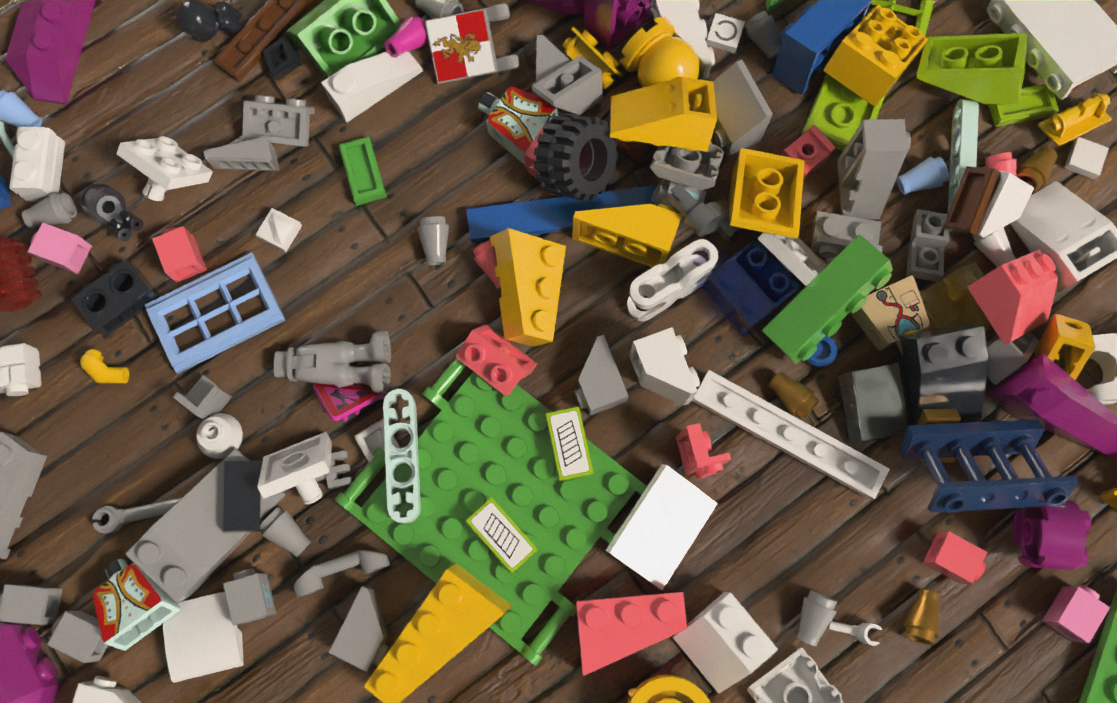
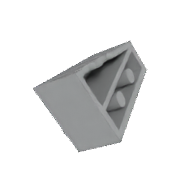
M4 432L0 433V559L8 558L11 550L8 548L15 528L20 527L23 519L20 515L27 497L32 496L47 458L44 453L22 437Z

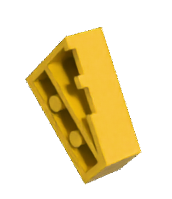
M510 228L490 236L491 247H495L497 266L494 268L496 278L499 277L502 297L499 298L505 340L532 347L553 342L566 246Z

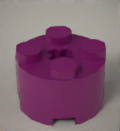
M1067 500L1065 505L1055 507L1037 506L1024 507L1023 510L1016 509L1013 520V543L1020 544L1023 554L1017 557L1018 561L1024 567L1063 570L1085 567L1088 563V551L1085 547L1086 532L1091 528L1089 512L1080 510L1073 500Z

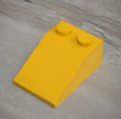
M740 148L731 177L729 193L730 226L797 239L800 229L805 160Z
M643 204L575 211L572 239L649 267H654L658 264L666 263L682 215L676 213L674 208L663 204L658 206Z

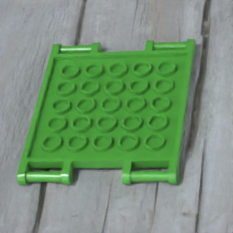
M455 358L431 388L428 386L422 393L427 400L441 411L418 438L421 510L417 519L411 523L403 524L396 522L390 517L387 509L386 478L362 507L355 502L357 497L385 465V451L379 446L372 453L375 457L367 464L344 493L341 491L334 500L436 584L444 572L457 563L509 602L512 607L489 628L521 653L528 661L537 666L543 658L540 654L570 616L574 617L577 613V607L558 592L599 537L608 544L611 543L616 534L608 530L607 527L633 493L636 492L641 496L647 486L589 440H587L594 474L560 481L546 419V413L552 411L518 385H516L511 394L504 396L474 371L450 401L447 402L441 396L466 367L464 363ZM402 463L396 466L393 472L394 479L399 483L407 482L412 476L410 465ZM413 487L408 489L394 488V494L399 492L402 497V502L400 505H396L395 511L402 513L403 518L407 517V511L413 510V504H409L406 501V492L413 493ZM491 497L538 549L513 574L466 522ZM552 600L559 608L533 642L528 645L522 640V637Z

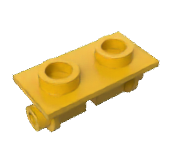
M572 28L577 35L574 39L569 37L563 43L564 53L572 60L582 56L601 69L602 87L607 89L613 83L611 77L615 73L620 77L623 76L616 69L620 63L608 51L602 54L596 48L599 42L587 30L580 33L576 28Z
M1096 93L1091 98L1052 115V117L1038 123L1037 126L1059 147L1111 121L1112 118L1105 112L1110 104V98L1107 94Z

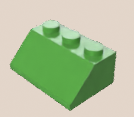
M324 0L289 28L287 32L304 55L326 78H329L349 64L374 56L385 47V41L396 32L402 23L386 0Z

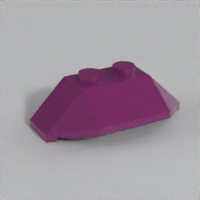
M30 0L21 4L5 60L36 101L67 105L95 0Z
M0 621V703H55L60 686L56 678L57 669L54 663L45 657L40 647L41 638L38 632L30 627L29 624Z

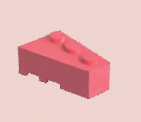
M683 592L576 601L583 676L687 629Z

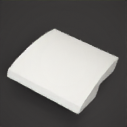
M225 591L179 602L178 605L181 610L163 623L166 658L172 682L187 680L244 665L242 632L237 628V625L232 626Z

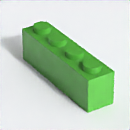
M859 234L762 331L795 364L800 360L806 361L816 352V345L825 336L831 337L839 330L842 325L841 320L850 312H857L865 304L866 296L874 288L880 289L889 281L893 271L890 259Z

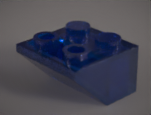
M758 237L708 275L702 286L704 291L743 336L768 318L802 287L772 252L758 240Z

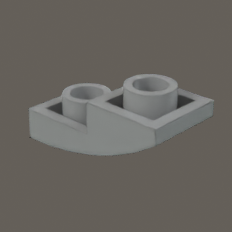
M916 210L909 243L907 277L913 275L914 278L939 282L944 276V248L949 242V231L944 229L943 226L948 214Z

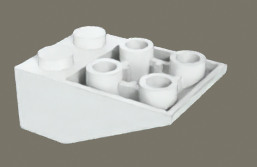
M1057 181L1031 195L1020 218L1010 223L1031 253L1040 249L1043 254H1047L1053 260L1056 266L1055 272L1059 277L1056 286L1058 292L1117 258V228L1112 221Z

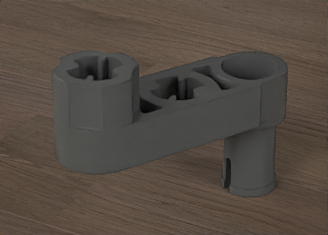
M681 183L675 185L670 190L672 194L667 193L664 198L685 218L684 222L697 236L717 231L729 242L743 230V228L730 226L729 202L726 199L710 202L706 205L703 202L699 204L682 187Z

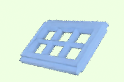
M252 252L145 304L150 320L177 374L285 321L281 308ZM250 273L257 289L232 300L226 285ZM220 289L226 304L201 316L194 300ZM260 294L267 310L242 321L236 305ZM188 304L195 319L170 331L164 315ZM229 309L236 325L211 337L204 321ZM198 325L205 340L180 352L174 336Z

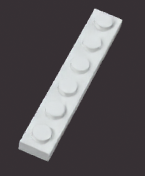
M710 370L706 373L698 388V392L692 399L693 402L870 500L876 498L890 470Z

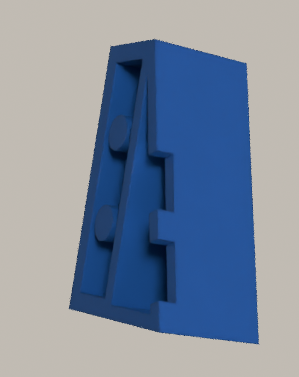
M818 0L813 6L808 5L801 13L799 20L795 24H788L780 36L782 44L772 76L802 96L808 88L807 84L814 70L821 73L827 64L823 60L834 49H837L847 35L865 18L871 0Z

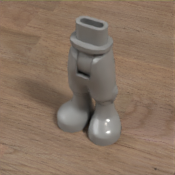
M377 331L372 334L370 343L354 345L353 343L341 340L337 343L311 344L298 348L290 347L288 351H276L274 355V376L288 377L290 382L299 380L309 383L335 385L338 388L360 383L369 385L375 393H387L391 378L390 368L387 364H375L370 367H353L349 364L355 361L390 363L391 344L387 331Z

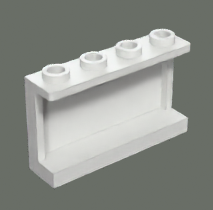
M1095 0L990 1L987 13L990 19L997 23L1005 34L1027 33L1026 61L1042 77L1048 89L1054 92L1060 100L1066 98L1075 86L1108 69L1113 74L1117 72V25Z

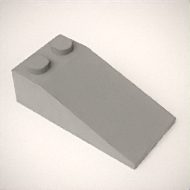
M238 449L233 450L159 519L126 553L176 603L190 597L251 533L223 532L224 461H250ZM283 491L264 499L261 495L260 522L286 496Z

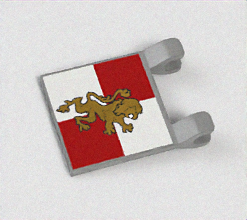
M503 3L484 9L425 20L438 84L519 68V59L516 55L496 59L489 25L491 21L505 20L510 17L507 4Z

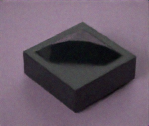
M284 35L262 51L272 78L277 80L282 79L302 65L293 39L287 35Z

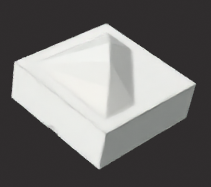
M271 208L256 236L258 239L287 252L302 225L299 221Z

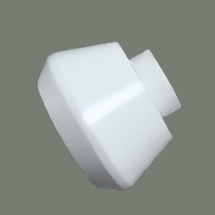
M216 413L203 420L196 434L197 445L202 453L215 459L226 458L233 450L239 448L243 438L240 423L233 416L225 413Z

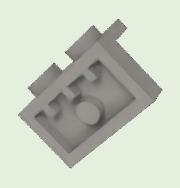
M255 95V101H244L243 140L266 136L271 143L308 146L310 114H314L315 107L305 106L306 100L286 98V104L274 103L275 97Z
M817 211L814 215L810 249L813 252H818L821 257L836 258L860 234L882 252L883 246L879 245L881 222Z

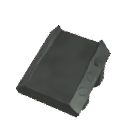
M898 362L839 375L840 384L837 386L835 393L837 401L844 406L845 421L843 425L850 444L902 435L906 433L908 426L914 425L904 363Z

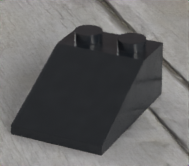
M964 322L900 335L913 424H918L923 409H956L961 418L959 423L981 421L988 367L984 326Z

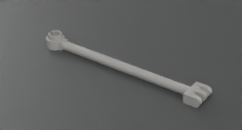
M347 451L331 453L330 472L315 478L316 482L327 479L329 489L351 485L353 483L352 477L338 479L337 475L350 472V465L342 464L336 466L335 461L347 459ZM183 497L125 510L103 506L96 510L92 520L101 521L102 516L107 513L110 518L109 522L105 526L101 522H95L93 527L100 533L113 534L118 532L124 524H129V522L165 515Z

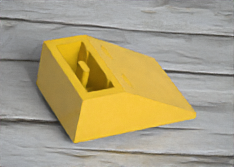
M877 5L840 43L823 71L876 107L929 39L923 36L918 28L907 25L898 19L892 10Z
M679 77L611 96V138H618L626 142H645L655 146L678 147L688 151H708L717 121L713 81Z

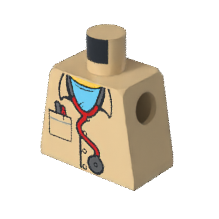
M913 275L867 295L865 304L857 312H850L878 350L881 351L896 344L902 356L900 335L923 331L930 326Z

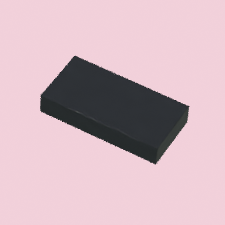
M224 461V533L260 532L261 493L257 486L261 471V461Z

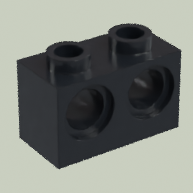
M126 259L111 266L107 273L97 281L83 286L79 294L71 300L92 329L108 337L145 310V304L160 296L142 271ZM133 281L132 287L124 292L125 285ZM105 300V306L97 312L99 303Z

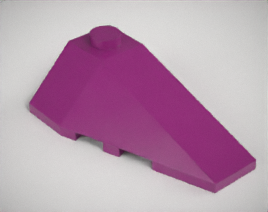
M1042 353L988 390V395L1012 415L1023 420L1038 419L1043 428L1110 458L1117 457V416L1045 354Z

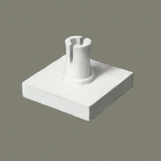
M763 232L758 238L776 256L774 261L759 274L761 279L765 281L776 271V274L766 283L771 288H776L777 284L790 271L806 286L827 266L799 237L795 239Z
M327 432L263 457L257 486L263 499L294 486L305 505L314 503L322 497V491L315 478L330 472L332 442Z

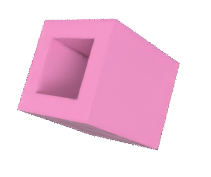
M42 223L31 239V246L28 252L43 262L79 274L92 245L78 235Z
M1084 585L1063 586L1042 621L1072 642L1089 644L1110 607L1098 600L1100 595Z

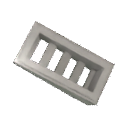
M266 136L203 151L204 157L214 169L279 170L276 150Z

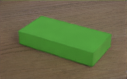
M370 137L340 144L341 156L356 206L386 198L387 195Z

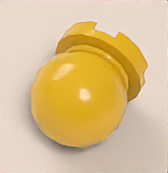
M664 16L654 19L656 26L647 32L643 28L638 30L622 49L625 58L620 59L619 62L628 72L638 71V80L642 87L679 77L698 79L699 59L693 47L680 37H673L675 27Z

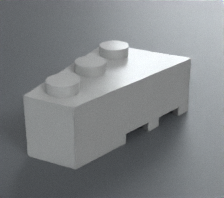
M872 119L862 121L837 160L841 215L862 219H880L905 156L910 149L911 136L909 132H906L905 119Z

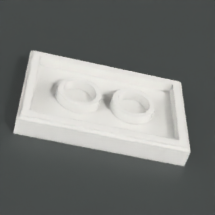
M662 464L605 551L651 584L663 590L717 503L669 466Z

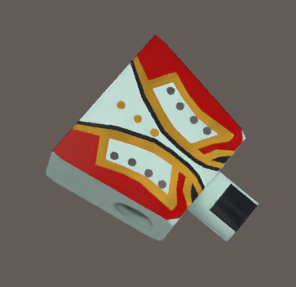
M516 87L508 88L501 100L486 92L478 105V109L490 115L486 121L490 136L523 164H525L524 154L544 124L551 123V118L558 116L557 107L551 105L542 97Z
M124 559L112 561L106 566L105 572L109 581L96 589L93 594L104 644L123 651L129 649L181 610L178 603L135 563L128 566Z

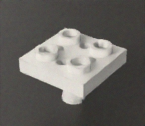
M164 136L121 142L116 153L149 177L143 189V194L145 196L148 195L147 198L154 201H162L166 190L207 183L213 173L212 170L202 164L200 158L186 153L178 147L176 141Z

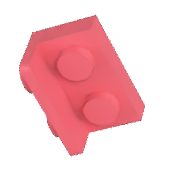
M487 324L472 330L456 354L457 359L504 396L511 394L518 382L530 375L537 365L536 362L505 340L504 337Z
M700 423L686 426L676 436L685 475L696 474L697 479L717 474L716 472L723 470V464L731 460L729 453L709 457L708 452L712 450L710 437L707 431L702 432Z

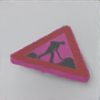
M313 384V390L332 421L341 419L346 422L348 415L352 413L359 415L361 408L385 396V393L373 392L371 387L350 385L338 388L335 385Z

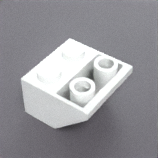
M673 328L633 341L629 358L641 387L683 406L689 404L698 392L696 388L700 386L698 375L694 367L688 368L684 355L687 354L685 343L681 335H675Z

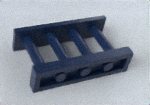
M1038 419L908 426L899 448L904 460L924 459L937 485L928 505L930 513L1065 505L1078 482L1075 476L1053 477L1035 449L1044 431ZM1005 454H1022L1036 478L1019 479ZM972 456H989L1003 480H985ZM956 457L969 482H952L939 458Z

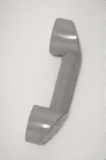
M358 550L314 565L302 574L294 584L296 597L305 596L324 589L322 577L360 564L363 574L390 566L388 556L381 552Z

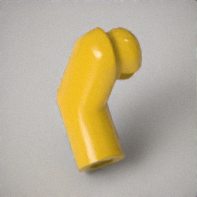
M89 349L81 357V368L96 383L126 384L128 382V368L107 367L99 350Z

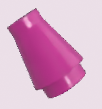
M420 17L407 18L396 32L385 41L384 46L388 54L393 58H397L401 54L425 46L428 40L425 21Z

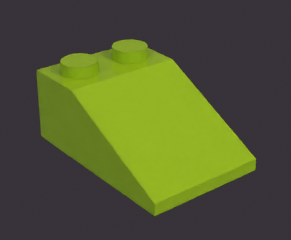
M1027 33L927 37L929 40L923 49L917 71V79L983 104H1019L1026 68Z

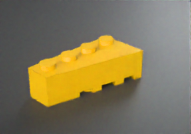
M457 563L452 565L444 572L364 685V688L383 703H400L504 615L512 605Z

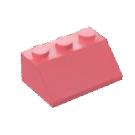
M1040 249L999 266L967 286L1004 345L1049 320L1059 277L1055 272L1056 266L1053 260L1047 254H1043Z

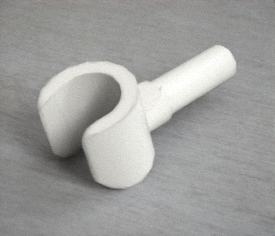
M831 621L828 625L830 630L856 636L863 644H880V642L870 641L867 636L870 628L882 630L877 624L861 623L859 626Z

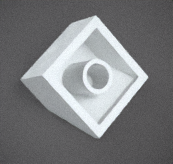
M731 592L722 593L687 624L686 630L672 637L718 694L750 675L778 650Z

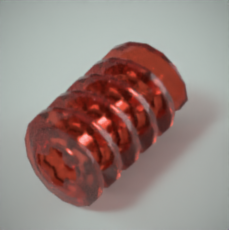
M0 238V311L2 312L24 309L42 297L41 291L32 290L39 283L38 279L29 278L35 274V268L27 266L32 262L31 256L25 254L29 250L28 244L16 242L11 238Z

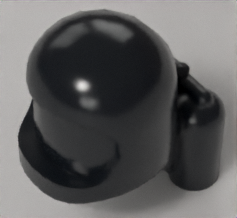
M186 0L180 4L176 11L178 27L200 43L211 40L218 30L237 35L244 27L243 24L238 22L242 16L241 12L225 1L216 2V7L212 8L199 0Z
M95 183L83 190L80 197L83 211L95 221L108 224V231L111 235L121 241H127L131 237L130 231H139L143 228L144 223L132 212L125 211L126 203L124 197L116 189L106 184Z

